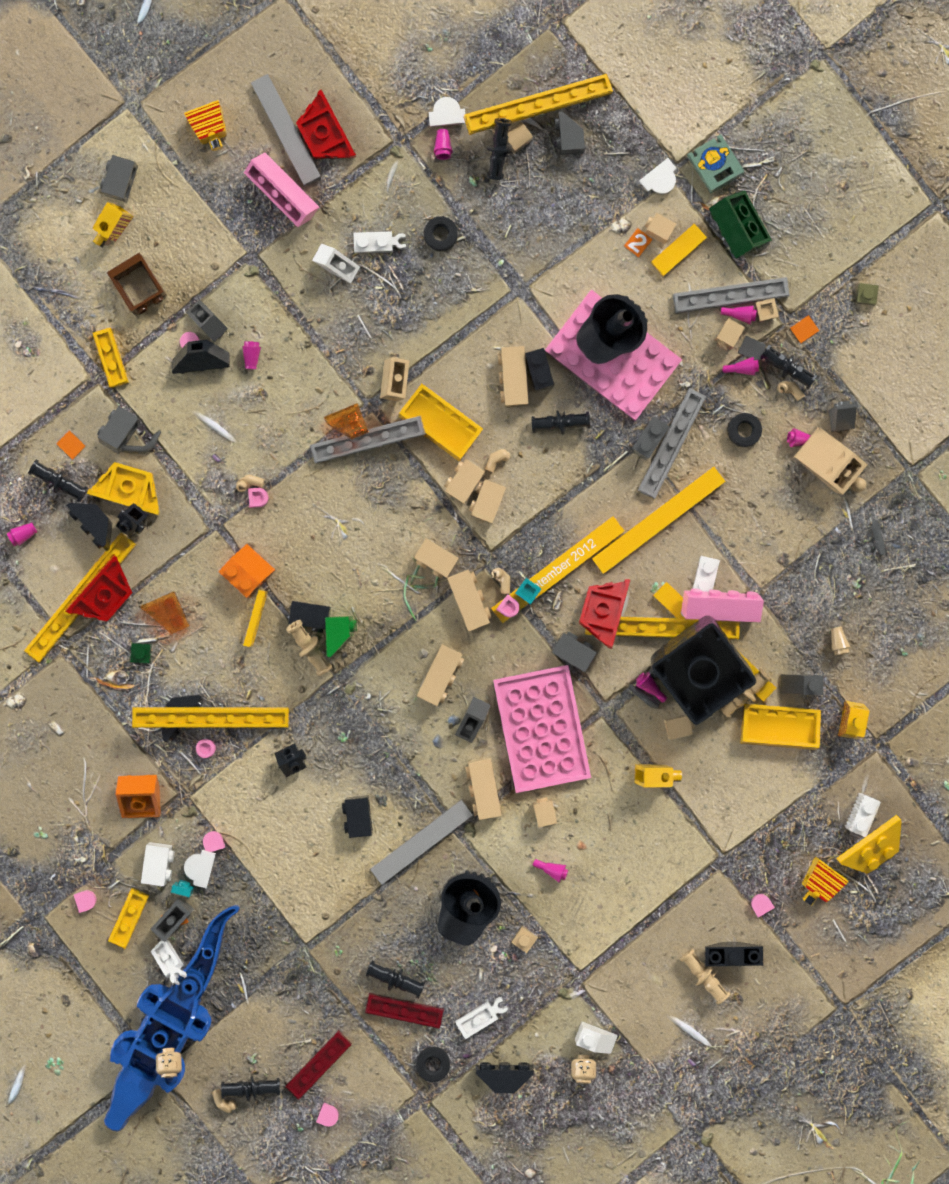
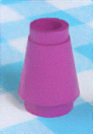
M439 129L437 130L434 154L439 160L450 159L453 150L448 130Z
M244 341L242 349L246 369H257L261 347H259L260 342Z
M31 522L30 524L10 529L7 536L15 547L26 542L37 533V530Z

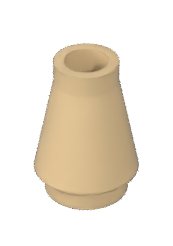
M842 627L832 628L831 643L834 655L850 653L849 648L851 647Z

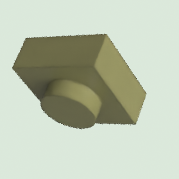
M859 283L856 303L875 306L877 304L879 285Z

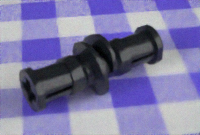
M495 118L494 123L496 127L495 134H493V145L487 146V150L492 151L487 177L493 180H502L504 178L502 172L505 157L511 155L512 145L508 143V131L512 121L506 118Z
M769 344L760 359H765L777 369H781L783 371L782 378L790 375L794 380L807 386L806 389H809L818 375H813L804 369L803 366L798 365L799 359L793 362V354L790 358H787L786 355L776 351Z
M556 410V416L531 417L533 433H536V431L559 429L561 434L564 435L566 429L591 428L589 411L586 414L566 415L565 411H563L561 416L559 411Z
M37 459L33 462L28 472L29 475L33 474L42 479L43 482L49 483V489L54 486L53 493H58L61 490L63 493L76 498L79 503L88 490V487H82L73 480L64 477L63 469L57 473L53 469L39 463Z
M373 960L366 973V977L371 976L380 980V982L388 983L389 991L395 986V989L399 988L404 992L412 993L418 999L425 985V982L420 983L408 976H404L402 968L398 972H396V969L392 971L387 967L375 964Z
M250 1076L249 1082H221L222 1099H225V1097L246 1096V1100L249 1102L252 1095L254 1100H256V1095H280V1078H277V1080L255 1081L253 1076Z

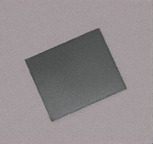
M745 336L738 353L748 358L754 357V360L759 362L766 344Z

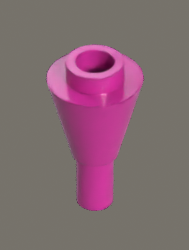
M754 306L737 307L734 309L721 308V315L733 316V318L751 325V321L756 320L757 310H754Z
M751 357L734 365H724L723 373L736 372L755 376V372H759L758 360H754V357Z
M793 428L788 432L787 442L790 447L803 446L811 435Z
M650 672L641 673L637 677L636 686L656 696L662 703L666 701L667 696L659 690Z
M537 859L533 863L534 867L544 870L546 874L559 883L561 880L565 881L569 871L566 869V865L545 863Z

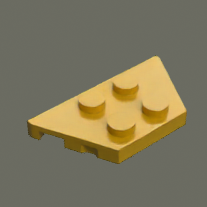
M114 462L108 471L98 479L99 481L87 491L89 495L126 506H131L135 503L143 511L156 515L160 513L153 473Z
M897 815L836 859L841 865L869 874L899 852L902 820Z

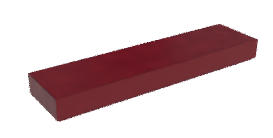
M369 993L365 1013L440 1029L444 1008Z
M338 1030L285 1085V1088L299 1100L352 1043Z

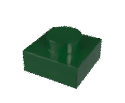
M131 643L130 662L151 663L152 644Z

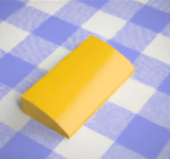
M422 383L398 415L402 420L421 416L426 433L424 436L459 462L483 430L482 427Z
M744 704L740 744L817 750L820 748L821 710Z

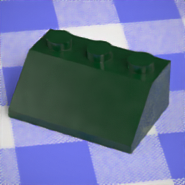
M745 190L726 196L709 208L713 220L716 221L721 230V235L727 241L730 251L736 259L772 241Z

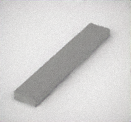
M267 74L251 82L303 185L306 186L320 179L321 176L269 75Z
M787 277L674 293L673 301L675 314L759 302L773 298H787L790 295Z
M691 388L688 389L638 489L639 492L653 499L656 498L706 398L705 395Z
M421 416L315 443L310 445L314 462L319 463L425 435L426 433Z
M461 799L370 868V870L382 885L473 816V813Z

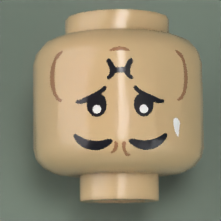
M174 1048L162 1049L163 1053H159L156 1056V1072L161 1075V1078L177 1077V1073H180L182 1070L181 1054L174 1052Z
M578 1055V1059L572 1060L571 1077L576 1080V1083L590 1084L591 1080L596 1078V1061L590 1059V1055Z

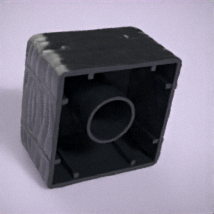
M709 615L702 617L651 656L653 672L695 725L705 721L713 713L756 684V678L750 666L717 622Z

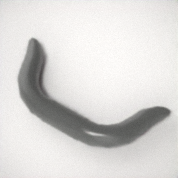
M157 431L147 445H125L121 452L140 454L151 451L155 447L161 431Z

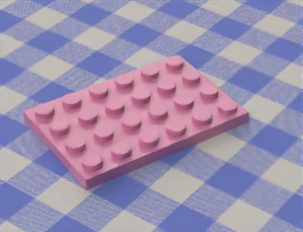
M591 290L547 346L545 352L635 421L682 359L647 333L644 342L633 352L621 354L604 364H595L588 360L577 346L576 336L582 324L590 316L593 306L602 298Z
M569 665L493 680L516 793L591 778Z

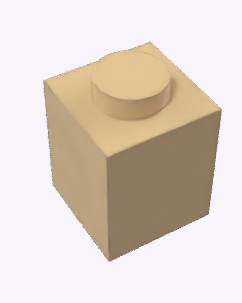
M656 213L654 218L650 216L645 224V227L648 228L645 234L666 244L676 223Z
M728 318L714 341L717 342L718 347L724 350H731L745 327Z
M686 714L664 720L670 740L692 735V729H695V725Z
M547 797L537 798V802H533L538 827L557 824L552 799Z

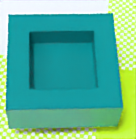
M525 578L515 594L531 605L541 591V588Z
M179 880V882L173 884L171 893L190 897L193 894L194 886H190V883L187 881Z

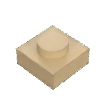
M775 298L755 303L759 322L779 317Z
M521 926L511 940V943L525 953H528L538 936L524 926Z

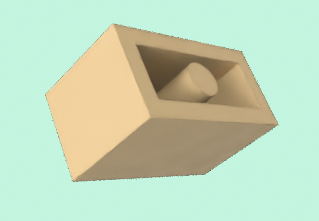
M390 357L384 361L380 399L397 402L405 399L410 360Z
M467 459L464 462L460 461L455 468L456 475L454 478L450 477L444 485L447 488L445 492L464 505L485 474L484 470Z
M486 479L483 483L479 482L476 493L479 494L477 501L473 500L469 511L472 512L471 516L493 524L506 487Z
M427 538L414 557L417 559L416 564L424 569L427 566L432 568V574L441 579L443 576L446 578L449 576L459 559Z

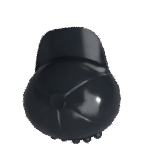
M619 294L607 295L596 302L590 316L577 332V346L592 363H607L621 354L633 352L641 346L646 338L648 319L645 317V312L641 310L640 305L634 304V301L630 300L628 296Z
M469 870L450 877L443 885L441 891L442 904L438 917V932L446 939L463 946L475 943L486 926L495 920L500 912L501 898L496 888V882H491L490 877L485 878L483 873L478 875L476 872L470 873Z

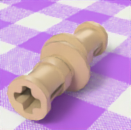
M301 620L291 623L286 630L292 634L297 645L301 647L302 651L299 653V656H307L309 662L317 670L316 674L318 676L327 673L332 665L327 663L322 652L319 650L321 645L319 639L311 637L305 631Z
M759 668V672L755 675L756 684L720 709L729 719L731 714L739 707L741 708L745 702L749 703L748 699L755 702L754 694L759 692L760 688L768 681H772L762 668Z
M693 948L680 958V961H684L692 974L699 979L696 985L703 984L705 989L716 999L717 1005L730 996L731 993L729 991L726 992L718 979L714 977L716 972H712L713 966L706 967L694 954Z

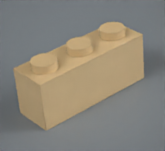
M524 346L501 348V353H498V365L502 364V372H499V383L503 384L504 391H500L501 403H505V407L528 406Z
M468 569L448 577L447 579L468 632L489 624V619L492 616L488 607H483L481 601L485 599L481 589L477 591L474 583L478 581L474 572L470 573Z
M442 644L417 697L438 706L439 702L443 704L448 694L445 692L447 685L452 686L456 678L453 673L456 668L460 669L464 661L461 658L463 653Z
M491 757L468 761L469 766L465 767L467 778L472 780L469 790L471 797L475 796L476 804H472L474 816L478 815L479 820L502 816Z

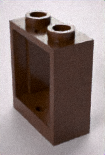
M140 252L107 272L129 310L134 315L143 314L148 310L147 307L153 303L154 305L161 303L167 295ZM143 266L158 292L134 306L119 280Z

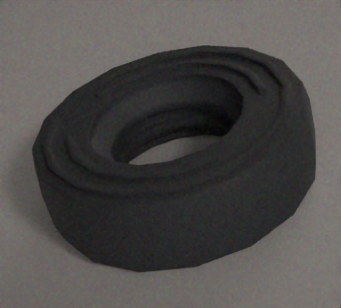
M444 216L434 217L426 224L424 229V239L427 245L436 251H446L452 248L458 238V229L455 223L450 218ZM438 227H445L448 231V237L443 241L435 239L433 235L434 230Z
M738 414L728 424V436L739 447L752 446L759 441L762 435L761 422L753 414ZM741 423H748L752 427V433L749 437L745 438L739 435L738 426Z
M427 1047L417 1057V1072L425 1081L438 1082L449 1073L450 1058L439 1047ZM431 1057L437 1058L441 1063L440 1068L436 1071H430L426 1067V1061Z

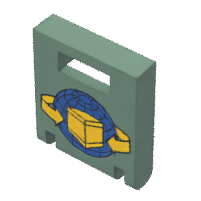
M721 134L717 136L719 143L713 138L694 150L696 157H694L692 152L687 154L688 159L710 194L744 175V169ZM730 168L729 172L731 175L717 182L715 176Z

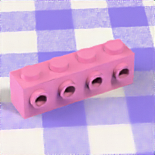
M266 153L252 159L244 171V174L297 227L310 221L318 210L319 206Z
M691 589L690 591H684L681 613L685 619H701L709 615L714 620L761 622L764 600L758 593L752 591L743 594L732 590L728 591V593H723L719 590L703 592L700 589Z

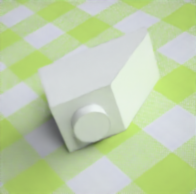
M324 244L320 245L312 260L323 269L348 283H352L360 266L335 248Z
M581 1022L575 1042L577 1046L592 1052L611 1054L617 1035Z

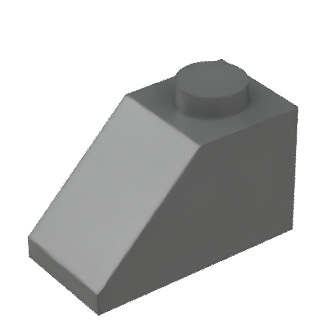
M200 299L186 312L214 342L222 337L228 329Z
M781 674L780 693L823 695L824 676Z
M473 697L455 735L472 743L491 705Z

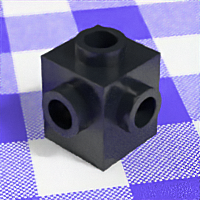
M133 503L119 513L117 517L119 521L116 527L131 538L136 533L140 534L146 527L144 523L149 514Z
M295 743L274 753L278 766L285 777L307 768L304 761L307 759L303 749L299 750Z

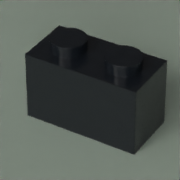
M544 348L525 353V360L535 393L553 388L554 381Z
M292 601L288 624L301 620L303 628L304 626L312 627V631L323 633V629L326 630L325 618L330 617L331 607Z
M369 795L347 797L345 803H342V812L347 816V822H344L345 834L348 833L349 838L372 836L373 828Z

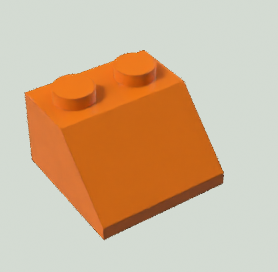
M246 544L218 572L246 598H250L275 569Z
M157 775L118 776L115 795L122 818L160 817V786Z

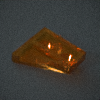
M358 403L324 417L327 425L349 439H354L369 432Z
M175 591L140 606L143 611L148 613L171 634L190 627Z

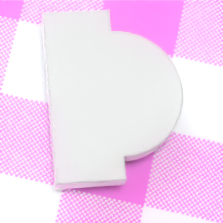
M451 97L440 98L435 103L433 112H429L430 127L465 124L463 118L465 109H460L458 102Z
M667 158L639 180V182L647 192L652 189L658 194H666L675 186L676 177L674 171L677 168Z
M202 850L201 854H193L188 857L184 864V871L190 879L194 880L193 885L207 888L216 853Z

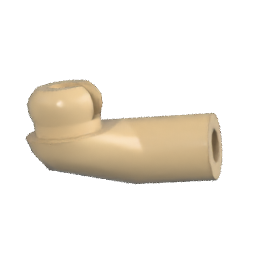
M782 381L778 384L777 389L780 393H790L797 401L805 396L799 386L793 381Z
M505 449L491 453L485 470L494 473L497 463L508 461L510 453Z
M248 474L237 481L236 489L239 492H244L251 486L262 488L265 479Z
M501 568L493 569L491 576L501 584L500 593L510 594V576Z
M220 1089L211 1092L215 1104L220 1110L232 1113V1110L237 1108L234 1100L228 1102L222 1099Z

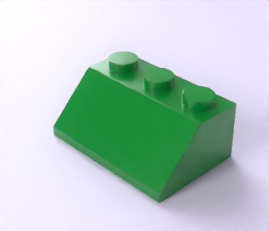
M353 616L325 618L327 657L336 655L354 635V632L357 631V620H353Z

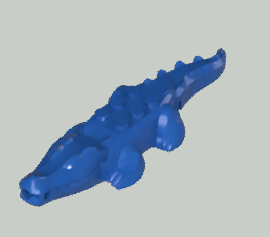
M238 905L226 908L209 923L196 953L183 969L187 977H178L179 985L174 983L170 987L162 984L150 985L140 995L137 1008L146 1016L138 1031L130 1030L122 1033L114 1041L111 1048L110 1062L120 1063L122 1069L116 1076L110 1108L104 1119L105 1126L110 1130L121 1131L128 1123L130 1117L138 1112L152 1097L157 1085L161 1086V1089L168 1093L182 1080L185 1072V1063L182 1056V1070L180 1073H177V1077L161 1078V1075L157 1074L156 1056L159 1053H163L162 1049L174 1048V1052L180 1053L188 1038L200 1042L206 1036L211 1025V1016L208 1010L200 1005L201 997L215 971L226 923L240 910Z

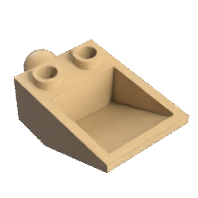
M820 427L814 431L794 456L835 493L843 495L850 486L857 493L863 492L866 488V481L858 476L868 464Z

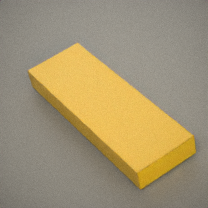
M694 223L654 258L651 264L664 277L707 237Z
M109 327L92 333L109 387L114 388L129 383L112 328Z
M258 590L243 646L252 647L254 645L268 594L267 591Z
M131 888L108 942L124 949L127 948L150 895Z

